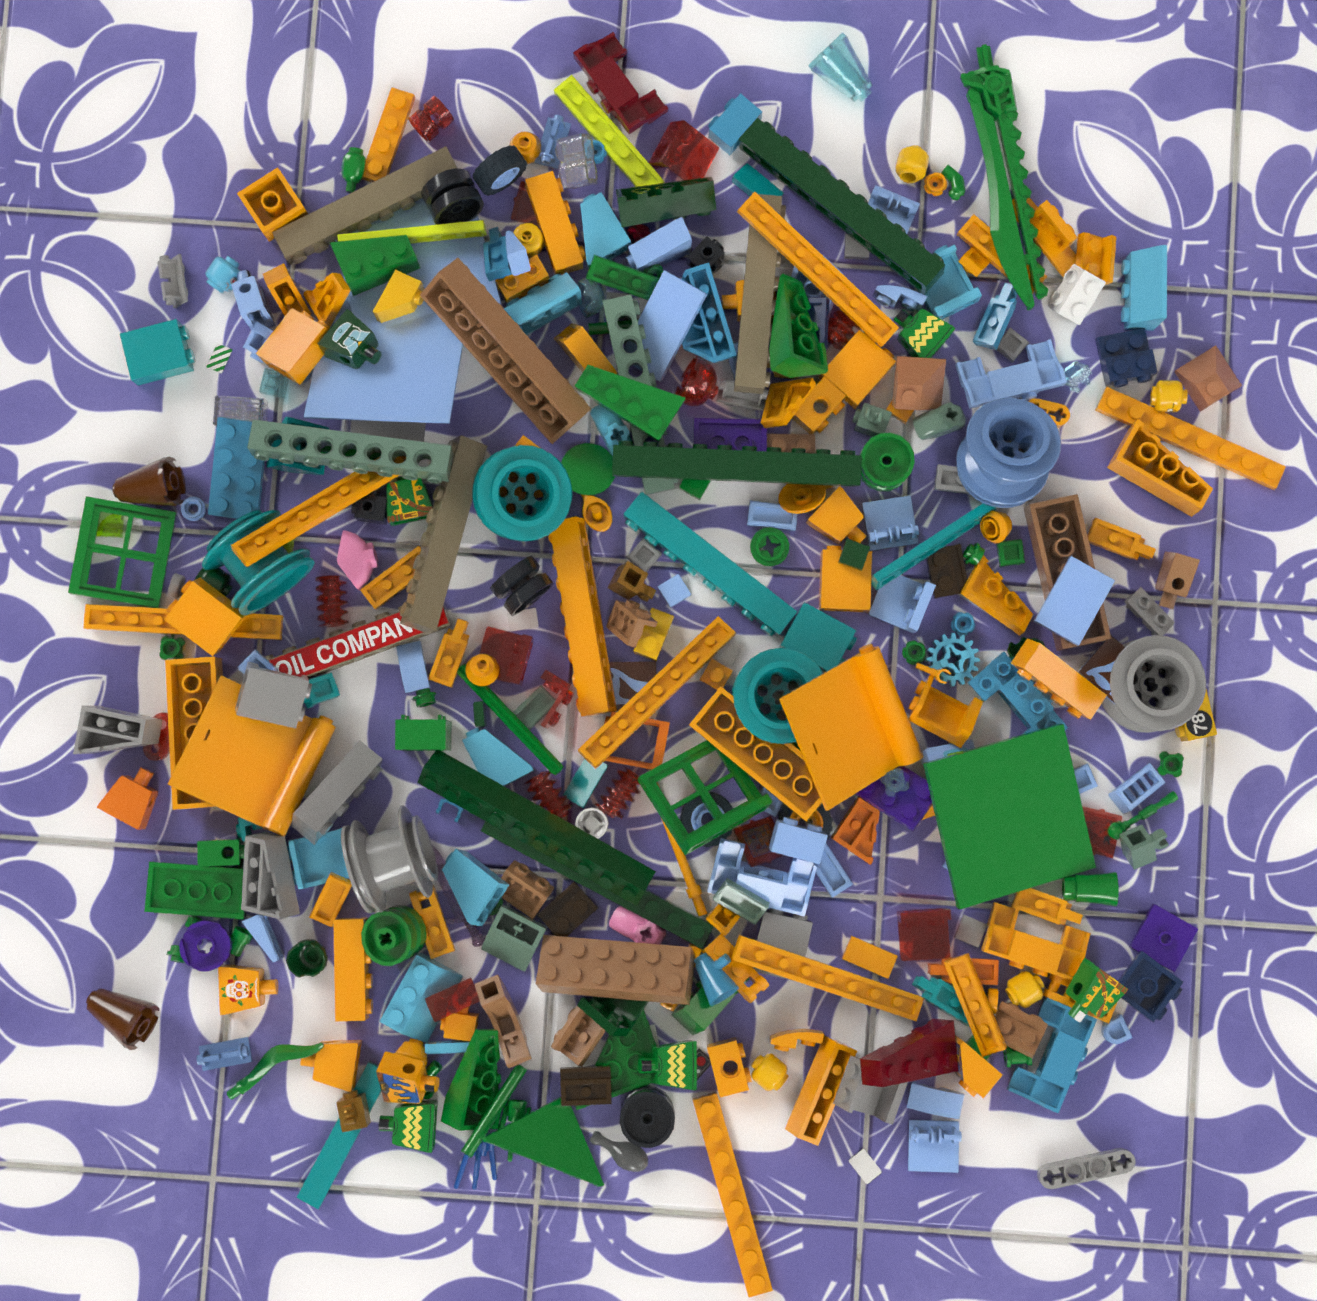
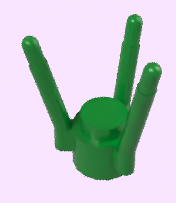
M509 1099L507 1105L503 1107V1115L498 1130L505 1126L507 1117L508 1121L512 1123L531 1113V1107H527V1101ZM508 1152L507 1160L511 1162L513 1153Z

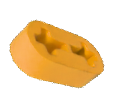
M1038 398L1028 401L1042 408L1047 414H1054L1059 410L1060 415L1064 416L1059 421H1056L1055 416L1050 415L1057 428L1062 427L1069 421L1070 411L1063 404Z

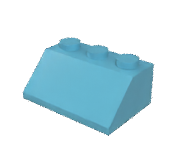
M1167 245L1132 251L1122 261L1121 273L1125 275V283L1122 284L1121 297L1125 298V302L1121 310V322H1124V330L1145 328V330L1153 331L1167 318Z
M567 272L563 275L559 273L552 276L548 280L549 283L542 287L535 286L527 292L528 295L521 299L515 298L507 303V307L504 310L526 335L531 334L582 304L581 290Z
M422 952L418 953L379 1022L400 1034L427 1043L460 984L463 975L431 959Z

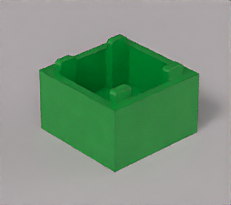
M401 715V719H395V750L451 751L452 721L446 720V716L438 715V719H411L410 716Z

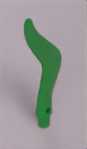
M322 1042L310 1046L281 1044L272 1047L246 1077L236 1082V1085L227 1091V1096L233 1100L240 1094H245L276 1064L282 1061L311 1056L320 1051L324 1044Z

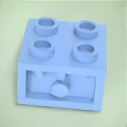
M900 575L877 591L869 611V616L915 633L919 629L936 585L929 582L921 584Z

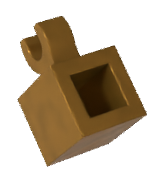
M629 561L617 568L607 587L626 600L637 595L645 602L652 599L656 592L654 588L644 583L648 573Z
M357 1090L343 1093V1097L336 1102L342 1132L368 1127L371 1119L366 1094H358Z

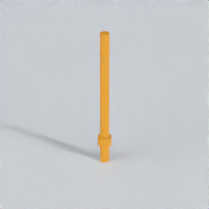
M663 822L687 885V889H685L689 899L692 898L698 917L705 915L707 910L701 894H703L699 884H696L686 855H684Z

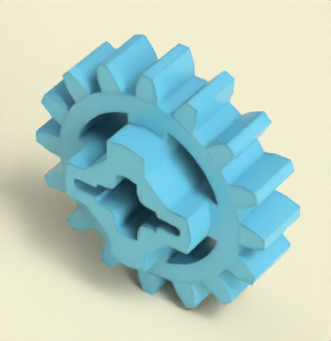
M951 633L949 639L945 634L942 635L941 643L935 639L932 642L935 648L927 649L932 654L931 657L925 658V661L931 662L932 666H929L930 668L937 670L944 668L951 672L953 676L943 672L939 675L942 681H949L950 687L955 686L956 681L960 685L965 684L964 677L971 680L973 676L970 672L978 671L974 663L980 661V658L974 657V654L979 651L978 648L971 649L970 647L973 641L964 642L965 635H961L956 639L955 633ZM953 644L961 646L964 651L955 649ZM942 648L943 655L941 659L937 661V654L939 650ZM951 656H956L958 661L954 665L953 663L949 664L947 659ZM965 659H968V666L964 671L962 666Z

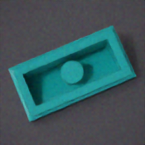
M748 163L732 177V183L748 196H751L754 192L774 196H783L784 194L782 190Z
M584 758L563 796L584 808L609 765L603 762L595 769Z

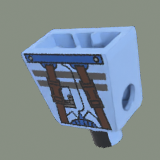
M248 270L238 272L237 281L232 283L231 286L240 315L251 331L256 321L269 328L276 326L265 293L255 276H251Z

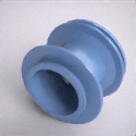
M1001 398L980 407L971 417L967 426L966 436L957 451L958 476L966 491L978 501L998 508H1012L1030 501L1042 490L1048 479L1049 471L1059 458L1061 437L1056 423L1042 408L1022 399Z

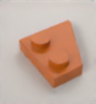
M857 797L830 838L871 865L873 863L872 852L874 842L876 843V825L879 822L880 811L860 797Z

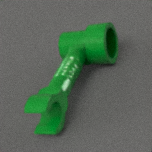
M192 915L188 917L185 926L189 927L196 922L204 920ZM235 926L230 935L232 940L231 954L240 957L246 944L250 943L253 936L246 928Z

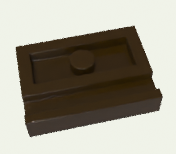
M961 544L945 546L926 558L930 583L936 585L933 591L934 599L960 594L968 580Z
M574 881L537 916L541 918L555 936L567 937L594 913L598 907Z
M611 1066L560 1068L561 1106L612 1104Z

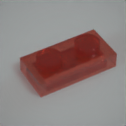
M472 978L425 998L434 1022H438L480 1002Z

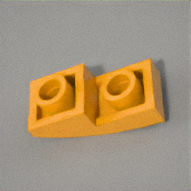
M814 1029L786 1030L770 1035L769 1041L774 1045V1049L788 1052L789 1048L796 1049L797 1039L801 1040V1044L815 1047L816 1043L822 1044L824 1033Z

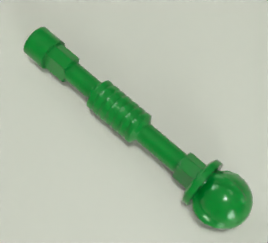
M1172 791L1156 804H1150L1140 810L1131 819L1123 822H1113L1108 827V835L1115 840L1120 839L1119 834L1127 831L1131 825L1140 820L1147 819L1157 813V810L1161 807L1177 801V794Z

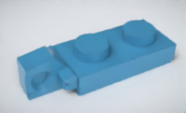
M498 227L489 229L490 241L483 243L485 274L489 282L512 274L507 258L506 237L501 235Z
M1005 283L1000 295L991 298L973 338L975 345L997 350L1017 304V293L1012 284Z

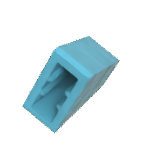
M602 192L597 195L590 194L584 198L580 206L586 261L589 270L594 254L612 260L628 251L631 240L623 227H621L619 220Z
M479 727L467 732V738L462 740L477 771L503 786L535 771L531 764L486 729L480 731Z
M455 849V851L448 855L446 864L442 869L467 922L471 925L483 926L509 887V884L470 853Z

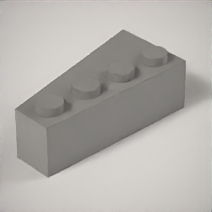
M359 741L293 813L292 827L315 845L322 835L324 836L330 830L338 816L341 817L350 806L349 803L354 797L357 799L366 789L364 785L370 779L374 780L382 771L380 766L383 759L363 742Z

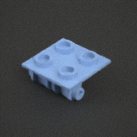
M875 185L868 202L872 208H878L883 211L890 222L901 225L905 229L906 234L920 205L918 202Z
M911 496L862 503L870 551L918 544L917 535H919L918 525H915Z
M909 1120L908 1171L958 1173L959 1141L961 1142L962 1139L961 1131H959V1121Z

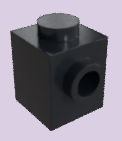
M706 236L687 256L686 264L693 268L709 263L711 271L716 273L724 264V248L716 239L711 240Z
M373 491L354 502L351 507V513L354 514V518L358 521L387 525V497H382L379 492Z

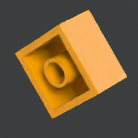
M278 167L237 193L269 242L275 239L272 232L308 215Z

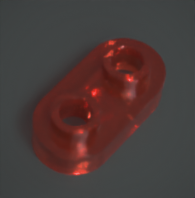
M164 712L154 716V718L163 719L166 722V727L160 731L157 744L159 746L158 752L154 753L152 751L153 745L143 746L145 756L153 761L164 760L170 753L168 713Z

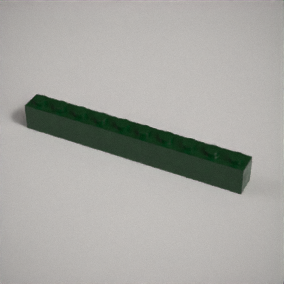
M757 118L739 138V148L742 152L924 295L944 274L945 264L938 254H931L925 249L924 244L920 240L909 237L901 225L893 224L887 219L883 211L878 208H872L864 196L861 194L856 195L849 190L850 188L846 182L841 179H835L828 168L824 165L819 166L812 161V157L806 151L798 150L787 136H780L769 122H763Z
M618 441V445H613L612 476L857 487L861 485L862 455H855V451L841 450L839 455L831 454V450L816 449V453H806L804 448H791V452H781L782 448L767 447V451H757L755 446H742V450H732L731 445H717V449H707V444H693V448H683L682 443H668V447H658V442H643V446H633V441Z
M436 750L422 769L417 782L420 785L636 906L656 872L440 750Z
M486 821L481 829V832L700 948H703L714 927L708 921L646 889L636 906Z

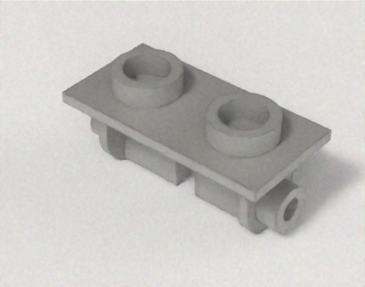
M181 254L176 255L172 259H169L167 255L159 257L157 262L160 278L168 279L169 281L161 282L163 301H166V305H173V308L176 309L188 301V289L184 277L185 267L182 263Z
M720 380L716 402H721L728 406L745 407L752 411H764L768 390L764 389L763 394L734 392V380Z
M1141 587L1124 601L1127 609L1129 608L1137 618L1141 617L1142 623L1152 632V635L1163 636L1175 623Z

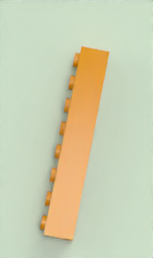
M576 516L566 518L555 531L548 535V538L553 546L552 562L557 570L556 586L558 591H560L562 600L560 602V610L565 617L564 634L569 641L570 650H568V658L573 665L574 674L572 675V682L577 689L578 695L576 706L581 713V717L610 713L611 711L615 712L617 707L585 520Z

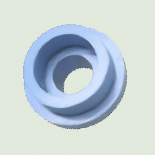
M189 497L183 501L181 513L187 520L198 521L204 517L206 505L198 497ZM197 505L198 511L191 513V507Z

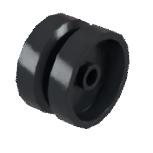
M454 168L445 170L428 180L421 191V196L427 209L430 210L435 225L471 221L479 215L484 206L483 200L478 190L475 189L469 172L465 169Z
M532 555L512 566L490 587V590L498 599L508 597L504 607L511 616L517 615L534 604L554 584L546 573L537 574L540 565Z
M643 1086L631 1091L621 1105L619 1122L622 1133L629 1142L638 1147L652 1148L665 1142L670 1137L675 1124L673 1102L666 1092L653 1086ZM645 1114H650L652 1119L648 1120L646 1117H642Z

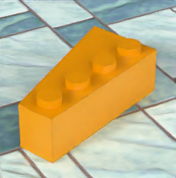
M1138 419L1128 429L1107 468L1191 517L1202 510L1213 488L1190 467L1187 468L1178 459L1179 456L1173 451L1170 452L1160 443L1161 439L1144 428V424Z

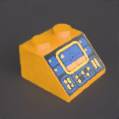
M955 1035L959 1070L955 1074L960 1078L958 1083L973 1097L979 1094L984 1099L1003 1074Z

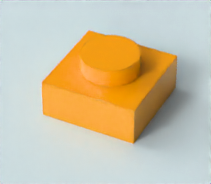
M973 247L958 261L963 265L966 272L973 274L975 277L981 274L990 264Z
M711 659L700 681L718 690L720 686H725L733 670Z

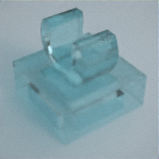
M1075 361L1064 369L1067 381L1065 385L1069 386L1071 391L1079 393L1078 384L1081 382L1087 386L1090 385L1088 376L1092 372L1088 365Z
M265 368L259 392L285 398L289 379L275 370Z

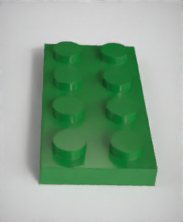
M151 861L148 868L144 912L246 919V911L241 910L243 868L198 867V865Z

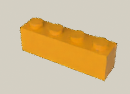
M550 171L525 179V187L539 229L542 232L554 274L560 273L563 275L566 272L571 273L583 269V261L586 260L583 246L578 247L576 238L579 237L575 223H570L568 215H571L568 201H563L561 192L564 191L560 178H555L554 172Z
M1026 639L1011 662L1018 669L1016 672L1018 675L1028 681L1032 679L1035 682L1033 685L1035 688L1045 694L1049 692L1052 695L1050 697L1052 701L1060 706L1066 705L1068 707L1067 712L1077 719L1082 716L1091 720L1107 696L1049 649L1036 641Z
M368 917L337 918L333 920L335 1022L366 1021L369 1018V1014H373V999H369V989L373 987V975L369 973L368 963H372V959L366 954L361 937L364 923L368 920Z
M824 1035L823 1042L819 1045L785 1127L788 1132L799 1139L817 1146L819 1145L835 1107L833 1102L850 1055L855 1057L857 1050Z

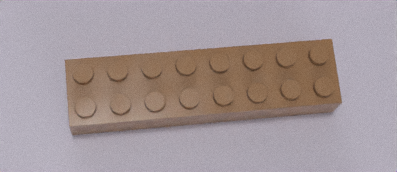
M456 258L440 270L420 294L422 299L551 444L557 441L591 410L584 398L575 391L568 380L560 374L552 362L545 357L536 344L530 340L520 326L503 309L502 305L493 298L486 287L478 281L459 258Z

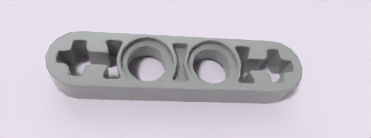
M1116 1148L1044 1164L1038 1169L1037 1178L1045 1188L1056 1189L1128 1173L1133 1170L1136 1162L1134 1155L1125 1148ZM1123 1154L1126 1158L1129 1159L1125 1161V1166H1122L1120 1163H1113L1112 1166L1114 1169L1111 1170V1164L1108 1160V1157H1110L1112 1161H1118L1121 1159L1120 1155ZM1096 1159H1102L1105 1163V1167L1101 1172H1094L1092 1169V1163ZM1073 1164L1080 1167V1174L1075 1178H1071L1067 1174L1068 1168ZM1050 1170L1053 1174L1062 1172L1065 1180H1062L1058 1175L1052 1177V1182L1049 1183L1043 1177L1047 1176V1171Z

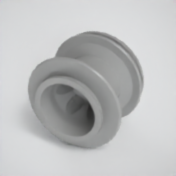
M1161 635L1146 636L1122 644L1125 648L1117 656L1110 674V689L1114 703L1107 697L1102 702V706L1108 715L1117 724L1126 729L1145 733L1172 730L1189 721L1198 712L1206 693L1205 671L1194 651L1175 638ZM1144 663L1149 667L1147 672H1143L1141 669ZM1160 668L1164 669L1166 672L1164 678H1161L1158 675V671ZM1145 679H1148V684L1152 686L1150 691H1147V686L1144 685ZM1164 686L1169 688L1168 696L1162 693ZM1150 698H1154V699H1155V701H1156V706H1155V707H1153V706H1151V705L1149 704L1148 701H1149Z
M401 805L398 809V827L368 835L365 827L358 820H354L351 826L346 825L342 827L341 845L348 876L359 903L367 913L375 912V910L380 913L383 912L386 908V891L416 882L421 893L429 898L433 892L432 882L438 879L436 857L427 829L422 819L418 815L412 816L404 805Z

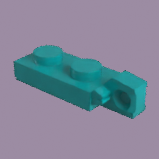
M923 976L915 977L912 985L923 991L922 998L965 1026H969L953 986L942 979L931 977L930 980Z

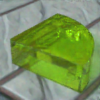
M111 514L104 518L98 526L97 537L123 538L124 516Z

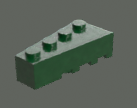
M712 177L616 189L621 227L660 222L670 218H686L687 215L692 214L705 216L710 215L711 211L717 210Z

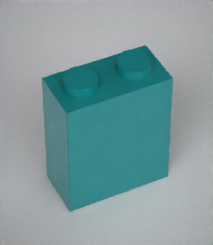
M177 319L120 333L130 379L139 386L194 371L192 363L196 362L193 350L188 348L187 340L190 339L186 325H182Z
M804 602L779 647L802 652L810 657L822 671L827 672L845 661L842 656L846 649L851 651L857 640L854 637L857 630Z

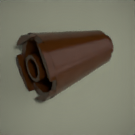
M170 456L163 457L117 478L113 484L112 491L120 502L169 506L180 505L184 501L180 500L181 494H186L183 471L180 466L176 467L173 461H176L175 458Z
M102 988L92 991L86 1000L87 1010L128 1050H135L138 1048L135 1046L136 1043L139 1041L144 1043L159 1018L155 1015L156 1010L159 1011V1007L156 1004Z

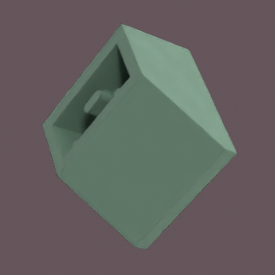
M503 904L488 931L481 950L525 972L548 927Z

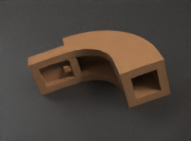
M497 974L475 983L481 1006L487 1013L494 1029L498 1030L499 1044L506 1066L511 1068L532 1059L519 1015L499 975Z

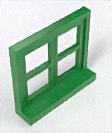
M86 496L68 593L76 596L160 608L177 513ZM101 512L128 517L123 548L95 543ZM134 518L161 522L156 554L128 549ZM93 552L121 557L115 589L88 584ZM126 558L154 563L149 594L121 590Z
M707 740L644 773L637 779L684 855L691 853L760 814L773 802L768 794L764 796L760 794L744 770ZM716 751L730 773L705 787L691 764ZM682 769L696 792L670 805L657 782ZM734 778L748 801L722 814L708 791ZM700 797L714 820L688 834L674 810Z

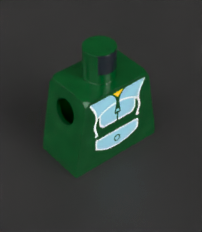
M348 309L317 343L326 358L354 369L360 368L366 360L376 364L381 358V352L376 349L379 343L374 333Z

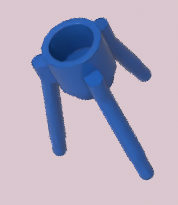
M483 1140L474 1153L473 1190L477 1189L481 1156H487L488 1151L492 1179L494 1181L497 1180L495 1146L487 1144ZM465 1154L456 1177L455 1189L459 1187L469 1159Z

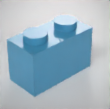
M741 93L736 99L731 98L725 105L723 114L720 117L715 116L708 125V138L728 155H731L737 149L739 138L757 118L762 119V111Z

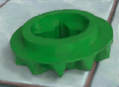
M772 527L763 528L753 536L750 543V552L755 561L763 566H776L787 557L789 541L786 535L779 529ZM766 537H768L771 544H780V546L773 549V557H771L768 550H760L766 546Z

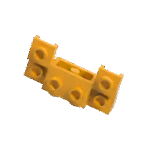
M996 902L993 903L981 951L1010 960L1008 965L1023 969L1024 965L1032 967L1033 973L1044 977L1051 973L1069 980L1073 979L1086 956L1091 933L1065 925L1060 943L1058 944L1015 930L1019 910Z

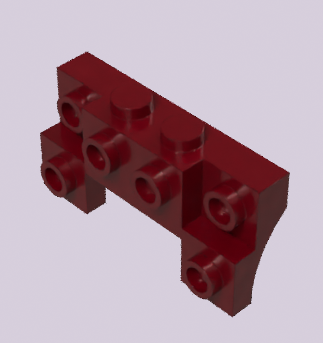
M614 32L596 42L585 44L573 52L575 61L588 77L586 84L593 95L598 94L602 100L600 104L607 114L611 113L615 119L617 118L628 134H631L645 123L651 124L668 112L667 105H664L655 89L639 98L638 92L616 63L627 55V50L622 47Z

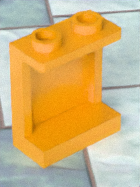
M929 675L925 682L923 680L919 682L914 692L918 696H914L909 704L908 709L911 710L908 719L910 722L961 748L972 734L983 701L974 697L967 706L932 687L931 684L934 676Z

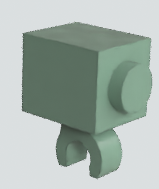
M864 403L861 409L857 408L852 420L853 423H856L854 431L871 437L885 433L892 412Z
M1139 825L1119 834L1122 853L1134 870L1157 860L1155 848L1160 850L1169 846L1165 839L1167 834L1163 829H1158L1152 834H1148L1143 825Z

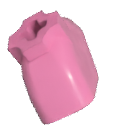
M343 530L337 563L352 584L360 590L368 583L373 568L379 567L377 553L372 542L366 543L357 534Z
M622 906L616 908L609 921L611 929L636 943L661 944L666 935V929Z

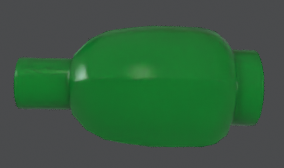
M349 147V151L343 156L341 171L343 179L347 182L345 191L347 193L354 192L356 184L363 179L366 158L363 155V150L360 148Z

